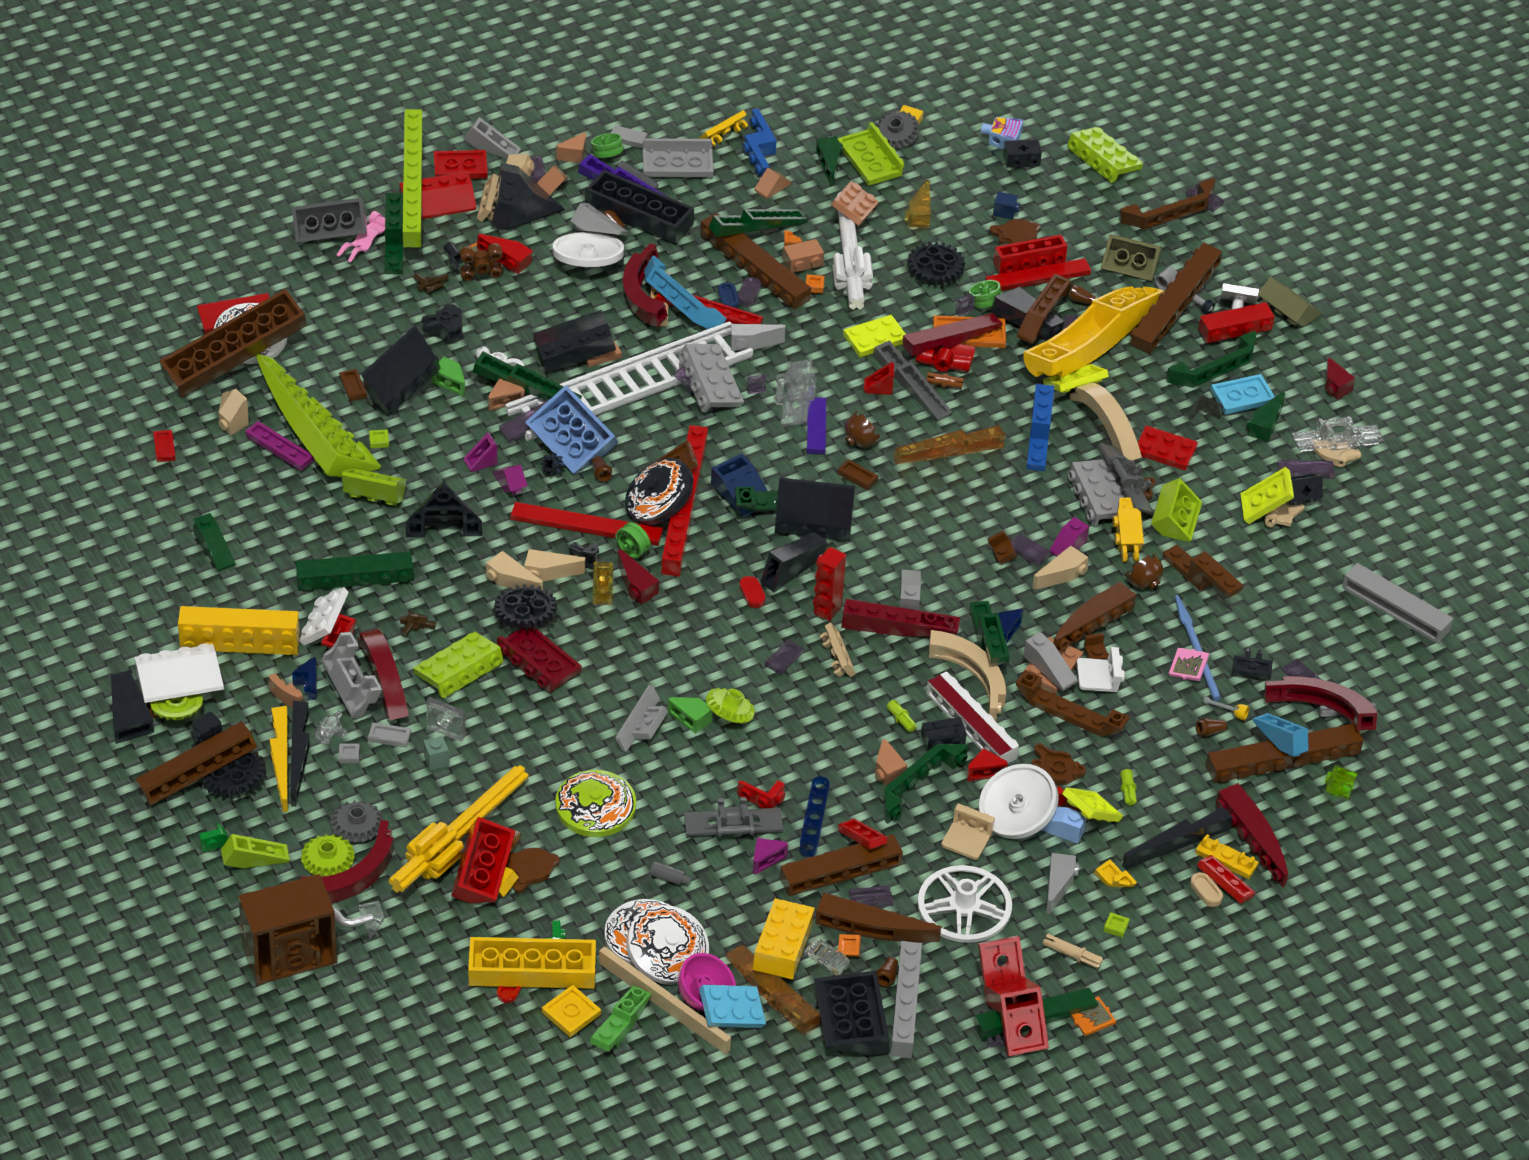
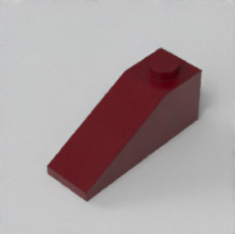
M619 549L617 564L627 591L632 599L642 605L659 594V580L622 549Z

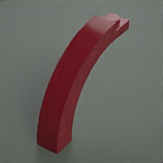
M649 243L641 254L634 253L629 259L623 274V286L628 304L634 314L644 322L659 327L668 316L665 303L651 298L641 289L645 277L644 269L652 256L659 259L656 244Z
M379 629L360 632V637L357 638L358 645L366 652L376 679L381 685V698L386 718L394 720L409 716L399 673L384 635Z
M1282 676V681H1265V702L1300 701L1325 705L1348 718L1357 731L1376 730L1378 713L1374 706L1365 697L1345 686L1326 680L1297 676Z
M380 821L376 842L362 861L346 871L321 877L331 903L343 901L361 893L384 873L394 852V837H392V829H389V821Z

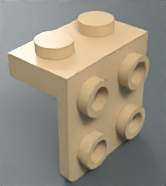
M957 804L953 823L942 841V847L974 860L979 859L993 834L995 817L968 806Z

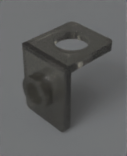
M1201 395L1192 404L1189 419L1192 420L1200 411L1220 419L1223 406Z

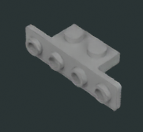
M648 685L616 736V741L622 752H627L634 739H651L668 713L665 706H656L659 696L653 685Z

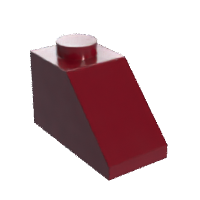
M1328 358L1325 369V390L1338 400L1353 391L1355 377L1332 358Z

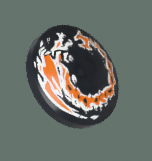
M676 458L660 459L646 466L633 479L627 490L625 507L628 514L636 522L643 525H654L671 518L684 506L692 492L694 480L690 468L683 461Z

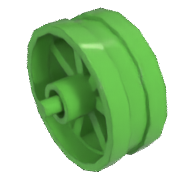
M605 133L591 140L593 155L596 157H612L624 150L622 136L617 133Z
M995 280L978 282L969 289L971 303L978 308L992 306L995 296L1002 294L1000 283Z
M629 522L616 532L617 544L631 558H639L649 550V537L636 523Z

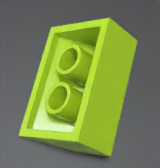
M355 468L342 471L343 491L349 493L351 497L360 498V495L366 496L367 500L370 501L385 500V503L389 505H396L403 501L407 479Z
M1181 478L1162 485L1151 524L1162 536L1189 542L1193 537L1202 501Z

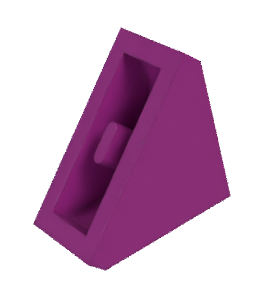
M486 433L463 458L472 472L497 465V445L490 433Z
M757 838L752 873L756 875L785 859L788 853V843Z

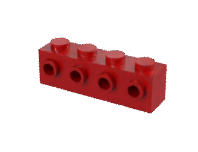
M1060 234L997 246L994 251L993 263L998 273L1002 274L1066 262L1068 245Z
M1265 302L1200 316L1198 330L1205 342L1210 343L1243 336L1252 331L1258 333L1272 330L1275 316Z
M829 547L816 561L818 567L815 574L816 585L814 587L815 598L813 605L814 614L831 621L842 607L846 554Z

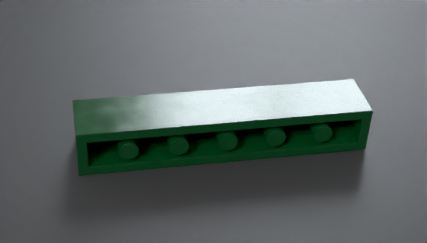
M411 551L295 561L298 591L414 581Z

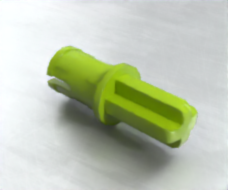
M891 700L887 704V709L894 715L895 721L901 723L910 733L916 730L917 725L910 718L909 712L904 710L897 700Z
M1125 769L1120 773L1122 781L1121 791L1124 794L1125 803L1128 806H1132L1137 802L1135 793L1137 786L1133 780V772Z

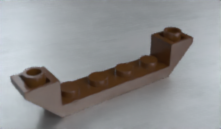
M1212 178L1198 183L1197 195L1148 210L1144 213L1141 212L1137 204L1120 208L1119 221L1130 226L1147 229L1205 210L1214 193L1216 180Z
M1054 274L1027 311L1017 334L1018 338L1032 344L1040 335L1043 322L1061 297H1067L1074 285L1071 280Z
M1024 670L1016 681V686L1031 706L1100 737L1121 732L1130 719V716L1114 709L1105 717L1042 689V677L1027 670Z

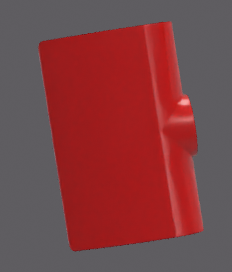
M956 344L949 348L937 346L917 354L915 363L934 366L941 372L951 369L969 373L975 347L964 344Z

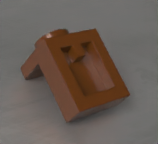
M1004 531L996 533L987 539L1001 565L1017 557L1013 543Z
M1103 633L1085 636L1083 650L1088 659H1108L1109 655L1103 643Z

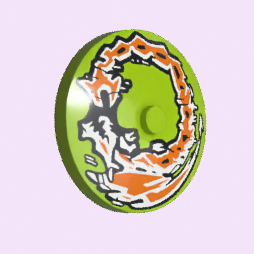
M588 770L572 775L561 784L556 794L555 808L560 821L571 831L589 837H604L621 831L632 821L636 811V795L631 785L619 775L603 770Z

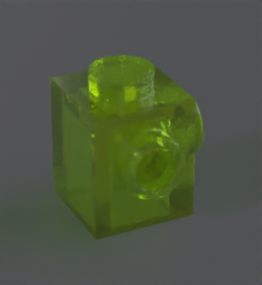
M1335 765L1333 771H1328L1325 779V783H1328L1326 792L1349 799L1358 773Z

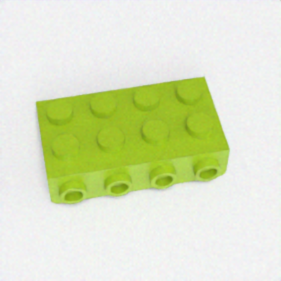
M873 122L868 123L867 130L838 138L839 143L843 145V153L868 186L902 176L904 168L903 159L899 158L895 149L890 146L887 138L881 134L879 128Z
M1099 127L1072 132L1067 144L1069 150L1111 183L1116 182L1120 174L1141 170L1144 164Z
M474 631L446 649L437 652L429 659L422 661L413 667L415 675L436 687L440 697L446 698L503 663V656L500 646Z

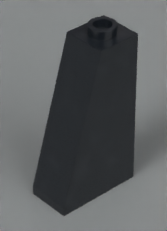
M1021 287L995 296L991 311L1021 327L1027 311L1036 299ZM1051 312L1042 324L1039 337L1049 340L1063 331L1064 321Z
M813 532L770 551L760 582L771 591H778L814 565L818 557L825 553L828 542Z
M127 670L111 675L115 743L118 744L154 733L153 719L131 671Z

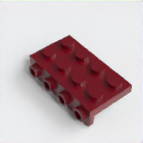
M529 627L528 631H526L525 628H521L507 638L503 636L497 638V645L501 647L502 655H505L511 660L513 665L518 666L528 677L533 678L540 687L545 688L549 692H552L582 671V665L537 629L533 630Z

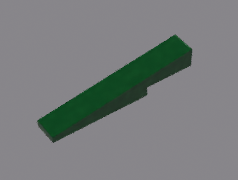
M744 209L742 215H713L709 228L717 237L807 223L808 218L800 209Z
M484 351L478 357L472 371L497 382L499 379L521 386L524 388L525 393L549 401L564 387L518 363L514 367ZM574 392V394L581 400L582 395Z
M1090 988L1042 999L1046 1024L1098 1007V1002ZM996 1010L975 1015L974 1025L982 1040L1004 1034L1001 1014ZM1026 1025L1020 1031L1024 1032L1030 1030V1028Z

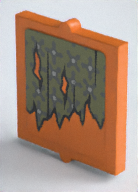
M1099 996L1095 997L1098 1007L1070 1016L1074 1021V1025L1078 1026L1084 1036L1116 1024L1115 1018L1109 1011L1110 1008L1105 1006Z

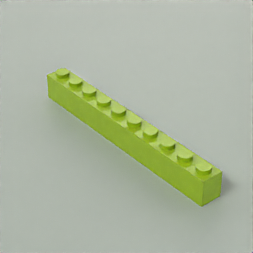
M405 109L403 247H421L422 110Z

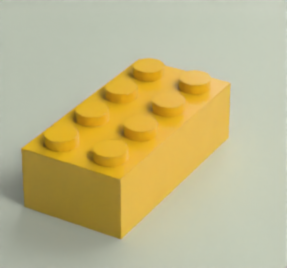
M774 899L755 949L753 970L789 979L794 978L812 929L814 907Z

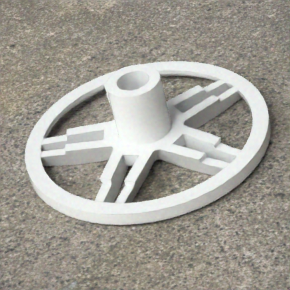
M959 865L943 868L925 880L918 895V910L923 921L934 924L936 923L929 915L957 912V933L942 928L941 937L956 942L972 943L987 940L1004 929L1011 916L1012 899L1004 883L992 873L973 866ZM960 871L972 872L984 877L976 882L971 879H962L958 882L949 873ZM938 878L951 897L924 904L926 890ZM990 879L991 881L987 885H985L979 893H977V891ZM994 883L1004 895L1005 911L996 908V905L980 900ZM972 913L999 921L996 926L985 932L969 935ZM961 916L967 917L966 934H961Z

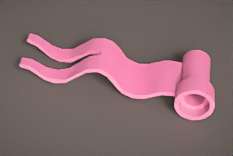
M373 211L368 219L367 233L358 234L352 243H344L336 255L340 257L348 247L354 246L355 248L348 259V262L351 263L358 252L368 251L373 239L385 231V218L382 214Z

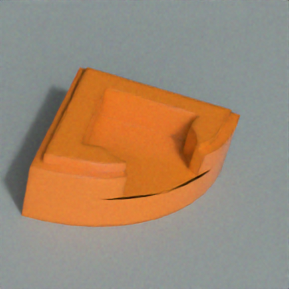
M784 230V246L802 242L800 237L793 235V232Z

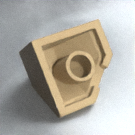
M236 389L222 394L219 408V426L230 435L249 426L247 398Z

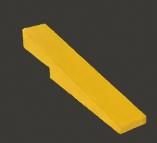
M287 706L271 708L276 738L270 739V753L283 812H288Z

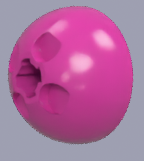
M696 953L689 956L682 964L678 973L680 995L690 1007L704 1012L699 991L702 985L736 986L735 978L729 967L722 960L708 953Z

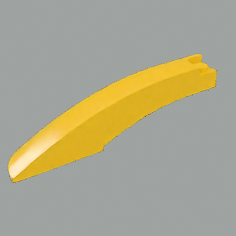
M1124 287L1092 300L1091 306L1067 328L1046 342L1024 351V363L1027 369L1036 377L1042 374L1064 377L1091 363L1123 339L1140 322L1142 317L1148 314L1150 307L1157 303L1158 297L1161 293H1164V290L1152 287Z

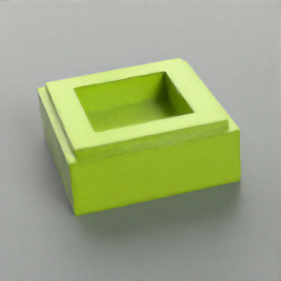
M388 430L369 431L370 448L389 447Z
M1110 912L1103 932L1123 938L1130 919Z

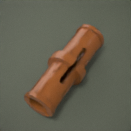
M927 372L926 380L930 384L942 385L943 388L947 386L962 390L964 378L948 376L946 373L941 375Z

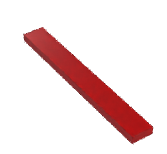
M515 502L511 513V520L616 538V532L629 523ZM636 523L646 532L650 544L659 546L663 528Z

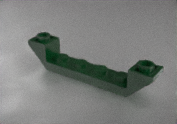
M1252 331L1241 336L1237 351L1196 367L1193 370H1190L1183 362L1170 366L1167 370L1166 382L1194 388L1251 363L1257 332Z
M754 486L735 487L737 507L751 512L776 511L778 491H754Z
M937 744L884 788L885 823L889 824L901 816L903 800L900 797L907 789L913 788L918 780L925 778L934 767H938L941 762L953 770L959 765H963L968 758V746L966 744Z

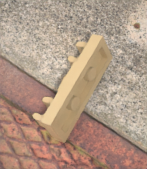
M495 174L484 185L477 219L481 222L486 217L492 221L495 208L493 205L497 199V188L499 185L497 183L499 176Z
M830 622L825 625L827 632L820 635L824 642L822 644L826 649L831 648L833 656L839 659V661L831 663V666L835 669L834 674L837 677H841L846 672L852 677L856 674L840 632Z

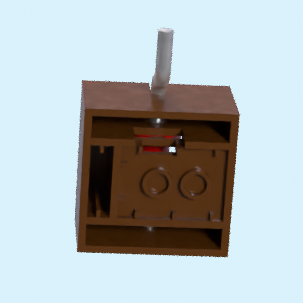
M320 874L238 895L240 921L242 923L240 924L242 949L256 985L337 964L335 920L343 927H355L374 921L372 913L353 919H346L338 910L333 909Z

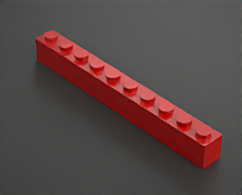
M689 426L687 440L692 444L698 466L691 470L694 482L687 502L670 518L662 556V575L678 577L681 575L707 447L708 427Z

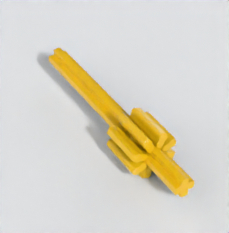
M521 765L518 767L514 766L449 826L443 822L438 824L431 823L406 846L408 851L405 853L408 862L389 879V883L393 885L392 889L397 893L399 891L403 892L421 875L428 880L431 877L437 879L462 856L461 850L464 848L463 842L459 840L469 832L471 825L477 817L484 819L528 779L529 775L525 772V768Z

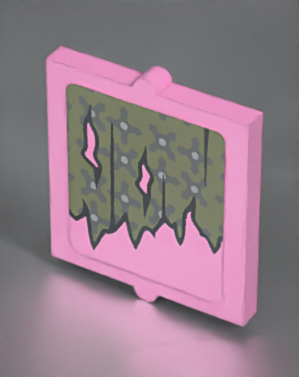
M1178 648L1169 671V676L1179 677L1183 680L1200 681L1209 658V653L1196 651L1195 649Z

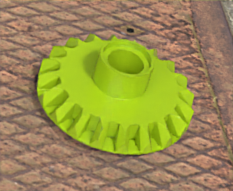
M711 689L706 696L708 707L723 719L735 723H747L754 717V706L736 689Z
M201 694L152 701L150 702L151 710L154 711L155 715H159L160 718L175 721L183 720L185 717L191 718V715H196L201 710L203 698Z
M325 833L322 837L317 835L315 839L310 838L309 843H305L301 853V861L305 869L313 875L320 874L321 877L334 875L350 869L355 859L353 845H350L348 840H343L342 836L336 837L335 834L328 836Z

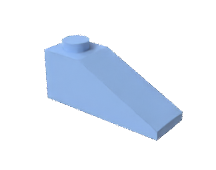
M1057 807L1054 816L1041 831L1078 844L1085 831L1087 818L1080 811L1067 807Z

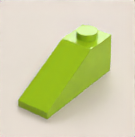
M231 834L221 848L224 865L237 868L288 863L290 860L287 844Z

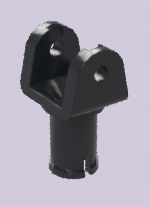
M448 242L443 248L450 256V268L456 273L459 271L458 264L463 263L460 257V251H458L453 242Z
M573 542L569 546V553L585 557V568L596 570L601 567V560L596 557V554H599V548L594 543L584 547Z

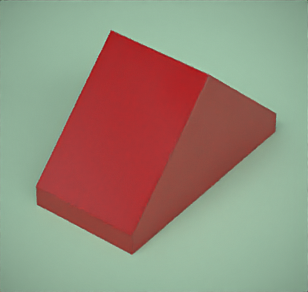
M891 362L864 379V392L892 395L894 363Z
M339 614L331 633L324 637L321 645L332 648L340 633L351 632L353 635L356 619Z
M983 748L968 765L967 781L991 779L997 772L1008 767V763L1006 760Z

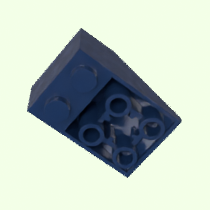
M740 454L711 468V485L742 517L754 513L737 507L735 487L754 486V491H768L753 464L743 454Z

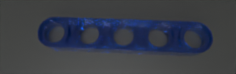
M823 776L815 777L811 784L799 845V852L804 857H813L818 850L830 788L829 780ZM824 784L826 787L823 789H819L816 787V785ZM821 799L823 802L821 804H815L813 803V800ZM811 814H817L820 816V818L811 819L809 816ZM809 829H813L817 833L810 835L806 831ZM812 845L814 848L812 850H806L803 848V846Z

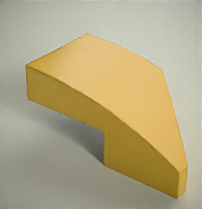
M1111 859L1094 871V874L1108 887H1134L1137 884L1126 870L1121 872Z

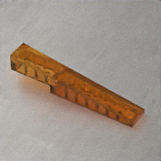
M999 425L965 434L963 430L955 431L895 448L894 462L895 464H903L1004 448L1005 433Z
M743 944L726 953V958L752 986H757L758 992L776 1011L780 1009L802 1034L819 1024L820 1013L779 976L753 970L754 954Z

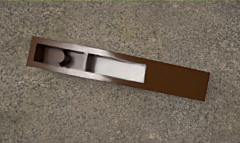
M1119 582L1092 597L1080 606L1062 625L1054 637L1053 644L1058 651L1063 650L1087 634L1090 635L1094 630L1104 627L1112 620L1118 619L1124 613L1132 611L1135 606L1136 594Z
M823 893L816 910L815 924L853 935L879 940L916 943L939 942L941 938L942 926L836 895Z

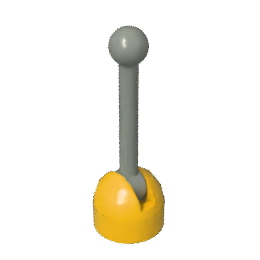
M1204 697L1202 700L1206 705L1212 704L1233 711L1234 716L1243 721L1246 720L1250 707L1244 704L1231 707L1212 701L1209 697Z

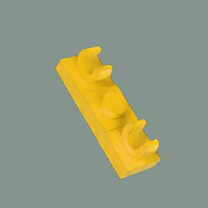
M744 110L705 131L699 139H711L712 147L716 145L714 140L718 144L721 143L722 137L719 134H727L731 131L730 127L734 126L733 128L736 133L741 131L739 125L746 129L748 124L742 119L747 114Z
M1209 835L1203 838L1195 851V854L1203 858L1210 855L1214 856L1230 871L1247 879H1250L1259 864L1255 857L1252 856L1250 858L1245 855V852L1241 853L1221 844L1218 839L1213 840L1209 838Z

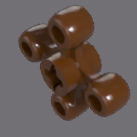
M493 243L488 246V252L484 250L474 252L469 246L463 247L460 250L461 260L464 263L472 262V264L461 266V278L465 281H470L474 278L475 272L477 274L488 272L493 278L500 277L502 275L501 264L498 261L491 262V260H499L502 257L501 246Z

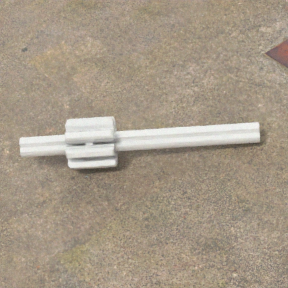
M838 210L843 254L835 253L833 257L835 287L838 290L843 288L844 295L848 296L851 309L854 310L857 307L860 310L864 307L863 288L869 290L873 286L871 256L869 253L863 254L862 247L857 245L855 223Z

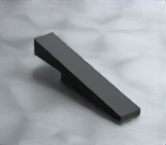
M890 340L875 346L873 357L883 367L891 362L894 363V378L936 422L952 415L953 412L912 361L907 362Z

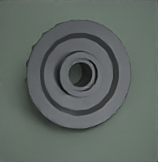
M897 110L894 113L889 112L888 115H883V118L879 119L878 124H876L881 134L887 138L888 143L894 149L910 145L919 134V123L915 116H912L910 112L906 113L904 110L902 112Z
M354 800L352 803L346 801L345 805H339L338 809H334L330 824L333 832L338 837L342 836L343 840L365 842L378 835L380 821L384 819L382 812L378 810L377 806H372L371 802L366 804L363 800L361 802Z

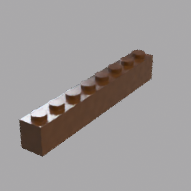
M713 215L701 221L700 235L704 239H707L715 248L722 251L739 267L748 272L750 276H753L774 295L783 300L786 305L795 310L810 301L811 287L745 234L717 237L709 228Z
M1205 242L1200 248L1197 247L1195 249L1193 257L1186 261L1182 271L1179 270L1177 272L1175 280L1168 284L1166 291L1158 297L1157 303L1150 307L1147 316H1143L1139 326L1132 330L1130 335L1132 338L1131 346L1150 355L1219 266L1222 258L1221 250Z
M1348 724L1309 732L1308 751L1300 753L1299 756H1289L1287 753L1280 751L1269 740L1210 752L1207 754L1205 766L1213 783L1226 782L1228 780L1257 774L1261 775L1272 771H1281L1287 768L1300 767L1340 757L1354 756L1361 753L1364 740L1355 726Z

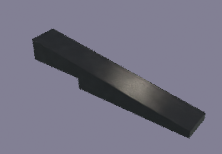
M293 701L292 807L297 806L310 749V733L305 732L309 718V702Z
M1221 807L1194 823L1185 819L1124 853L1122 867L1128 869L1202 841L1206 835H1209L1210 838L1231 829L1233 816L1224 807Z

